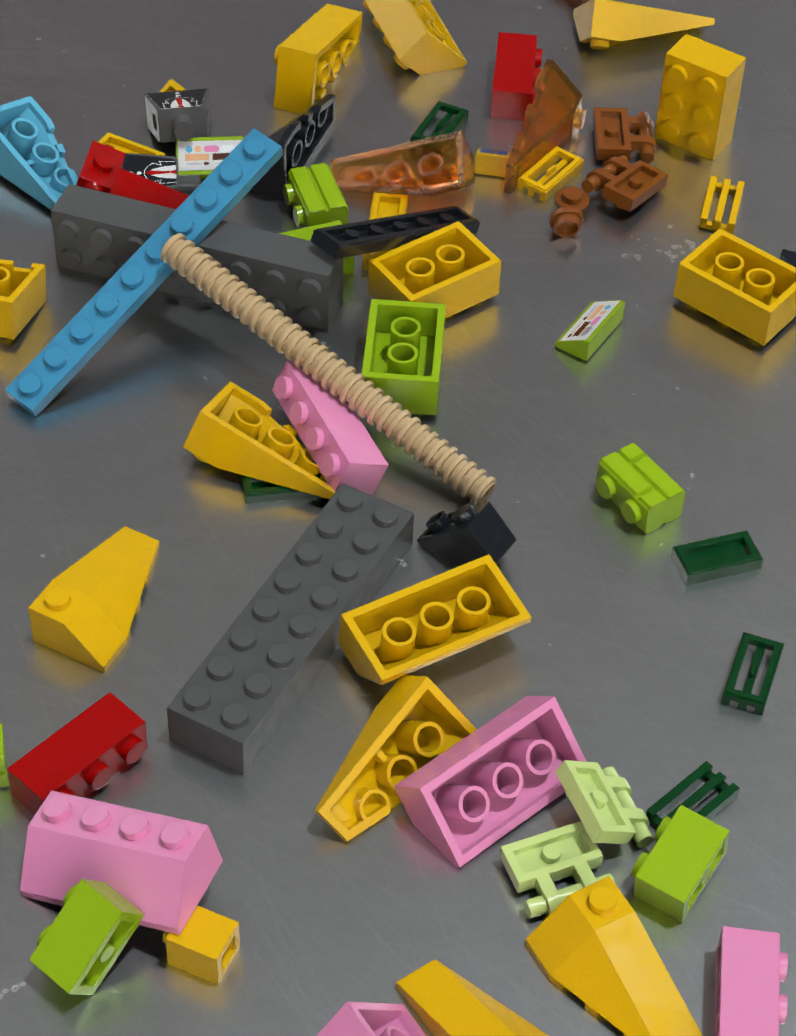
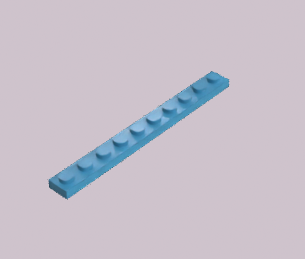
M253 128L5 389L7 396L34 417H37L174 271L170 268L169 263H164L160 258L161 250L166 241L173 235L182 233L186 236L187 240L193 241L195 247H197L284 155L282 146Z

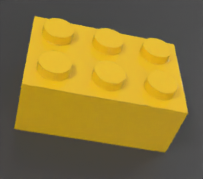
M685 34L666 53L654 136L713 161L732 141L746 57Z
M457 221L370 259L368 293L374 299L446 304L445 318L499 294L502 261L465 226Z
M719 228L679 263L673 297L764 346L796 317V267Z

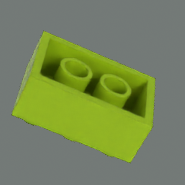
M371 299L362 367L365 382L368 380L372 381L375 385L374 389L381 388L384 391L383 396L390 395L393 398V403L398 402L402 405V410H409L412 414L437 415L446 304Z

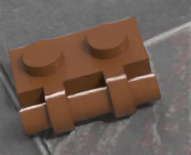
M594 107L593 127L596 160H608L614 156L625 155L630 161L631 152H637L643 162L648 164L654 161V154L657 151L656 140L652 137L654 134V123L647 112L641 111L636 116H628L627 108Z
M625 155L614 156L605 161L602 168H595L587 174L586 179L582 182V189L586 193L603 189L602 198L612 202L620 209L631 212L666 186L669 174L642 160L632 165Z

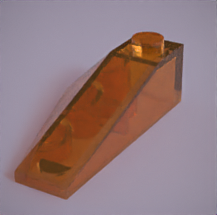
M546 60L534 87V91L537 94L533 105L528 104L522 132H518L506 164L504 193L511 194L515 191L518 178L554 147L558 146L563 149L572 141L576 130H582L584 126L586 110L581 109L583 95L554 60Z
M463 130L331 160V172L340 191L434 196L466 189L475 183L474 156Z

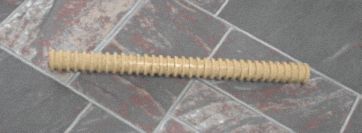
M175 234L166 241L161 250V261L169 263L170 268L173 270H178V274L186 277L189 283L195 284L198 290H204L207 297H213V301L216 304H222V308L225 311H231L232 317L240 318L241 324L249 325L248 327L251 332H258L257 335L260 339H267L266 342L269 346H276L275 349L278 353H285L284 356L287 360H294L293 363L297 368L303 367L302 370L306 375L312 374V380L315 382L321 381V387L324 389L330 388V394L335 397L339 396V400L343 404L349 403L348 407L350 410H358L359 417H367L368 424L372 426L376 424V430L380 433L386 432L385 436L389 440L395 439L397 447L404 446V452L408 455L414 454L413 458L416 462L423 461L425 469L429 470L432 468L433 475L436 477L442 476L444 484L451 483L453 491L458 492L460 490L461 497L463 499L470 498L472 506L483 504L489 498L496 487L495 477H487V471L484 469L478 470L477 463L474 461L468 462V456L465 454L459 455L458 448L455 446L449 447V441L446 439L440 440L439 434L437 432L431 433L430 427L427 424L420 425L421 420L418 417L411 418L412 414L409 410H402V405L398 402L393 403V398L390 395L383 396L384 391L381 388L374 389L375 385L372 381L368 380L365 382L363 374H356V369L353 366L347 367V362L344 359L338 360V355L335 352L328 353L329 349L326 345H320L319 340L314 337L311 338L308 331H301L302 328L299 324H292L293 321L290 317H284L281 310H275L272 303H266L263 296H257V292L254 289H248V285L245 282H239V278L234 274L230 275V270L225 267L222 268L221 263L218 261H213L211 255L204 254L202 248L195 247V243L187 240L184 234Z

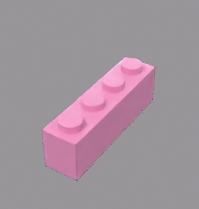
M286 361L279 377L275 380L272 392L308 449L314 462L318 464L319 470L326 482L332 487L334 492L344 483L373 495L389 465L355 411L349 409V403L343 404L340 402L339 396L331 395L330 388L324 389L321 387V381L315 382L312 380V374L306 375L302 370L303 367L297 368L293 363L294 361Z
M722 926L716 949L714 1036H779V1024H785L788 1007L787 995L779 994L780 981L785 982L788 967V954L780 952V933Z

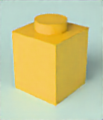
M197 905L180 935L164 931L163 943H166L168 964L219 985L240 949L239 922Z

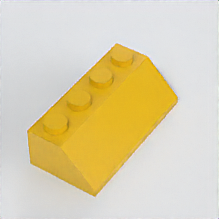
M430 0L362 1L363 6L374 16L372 19L374 25L384 33L383 41L395 52L393 55L394 60L404 70L411 68L419 75L462 68L468 63Z
M488 554L341 614L338 644L357 675L383 685L530 623L532 617Z

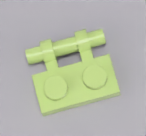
M564 760L555 773L565 790L566 796L571 801L582 821L584 830L590 836L593 843L627 844L633 837L637 846L641 848L653 842L654 838L648 829L650 825L649 819L643 809L636 807L631 798L632 789L625 778L619 777L614 767L610 766L602 770L598 762Z
M582 821L522 839L500 848V859L517 893L535 888L539 895L524 901V909L529 918L542 914L548 917L569 894L607 876H610L614 881L610 873L598 877L594 876L591 869L602 866L603 854L597 843H593L590 836L584 830ZM573 876L577 884L556 889L554 881Z

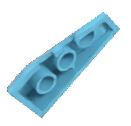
M31 96L0 105V175L51 210L68 184L76 186L78 180L75 171L69 168L64 158L66 151L63 144H58L53 134L55 130L54 124Z

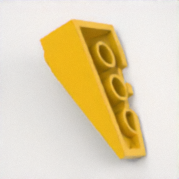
M590 0L573 10V18L580 42L590 43V48L596 50H609L611 46L699 31L714 25L715 18L612 0Z
M230 381L199 412L183 445V448L193 453L198 460L222 470L331 499L335 494L323 475H320V478L314 476L322 473L319 470L318 464L311 462L314 460L308 449L295 438L297 431L289 424L282 427L270 416L272 408Z
M124 526L52 579L28 607L33 640L104 673L128 643L131 634L130 627L134 615L138 613L141 604L140 597L145 583L149 580L160 547L159 540Z
M404 675L400 677L375 707L314 811L343 841L351 840L390 814V810L401 803L394 788L396 784L477 729L428 676Z
M610 876L569 894L525 939V945L549 981L561 990L567 988L585 1003L584 1008L596 1018L601 1015L620 1030L622 1036H703L636 912Z
M436 959L396 982L398 991L433 1036H549Z

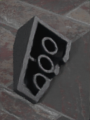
M329 93L269 136L270 139L282 146L284 155L249 192L285 201L283 185L288 184L289 170L303 166L307 167L335 123L336 95Z

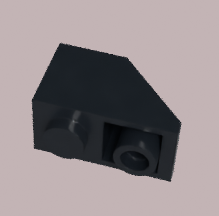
M486 502L476 506H472L469 503L451 513H446L445 511L438 512L426 522L427 529L417 539V542L421 547L461 566L488 554L497 563L517 539L492 504Z

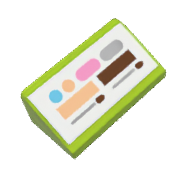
M193 137L188 141L176 139L178 175H199V179H206L244 137Z
M625 301L591 302L555 342V347L587 361L623 320Z

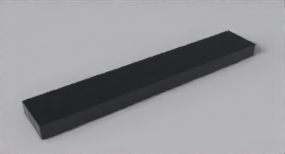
M450 206L319 228L313 231L311 242L333 258L341 259L395 249L457 221L472 234H477L480 222L458 206Z

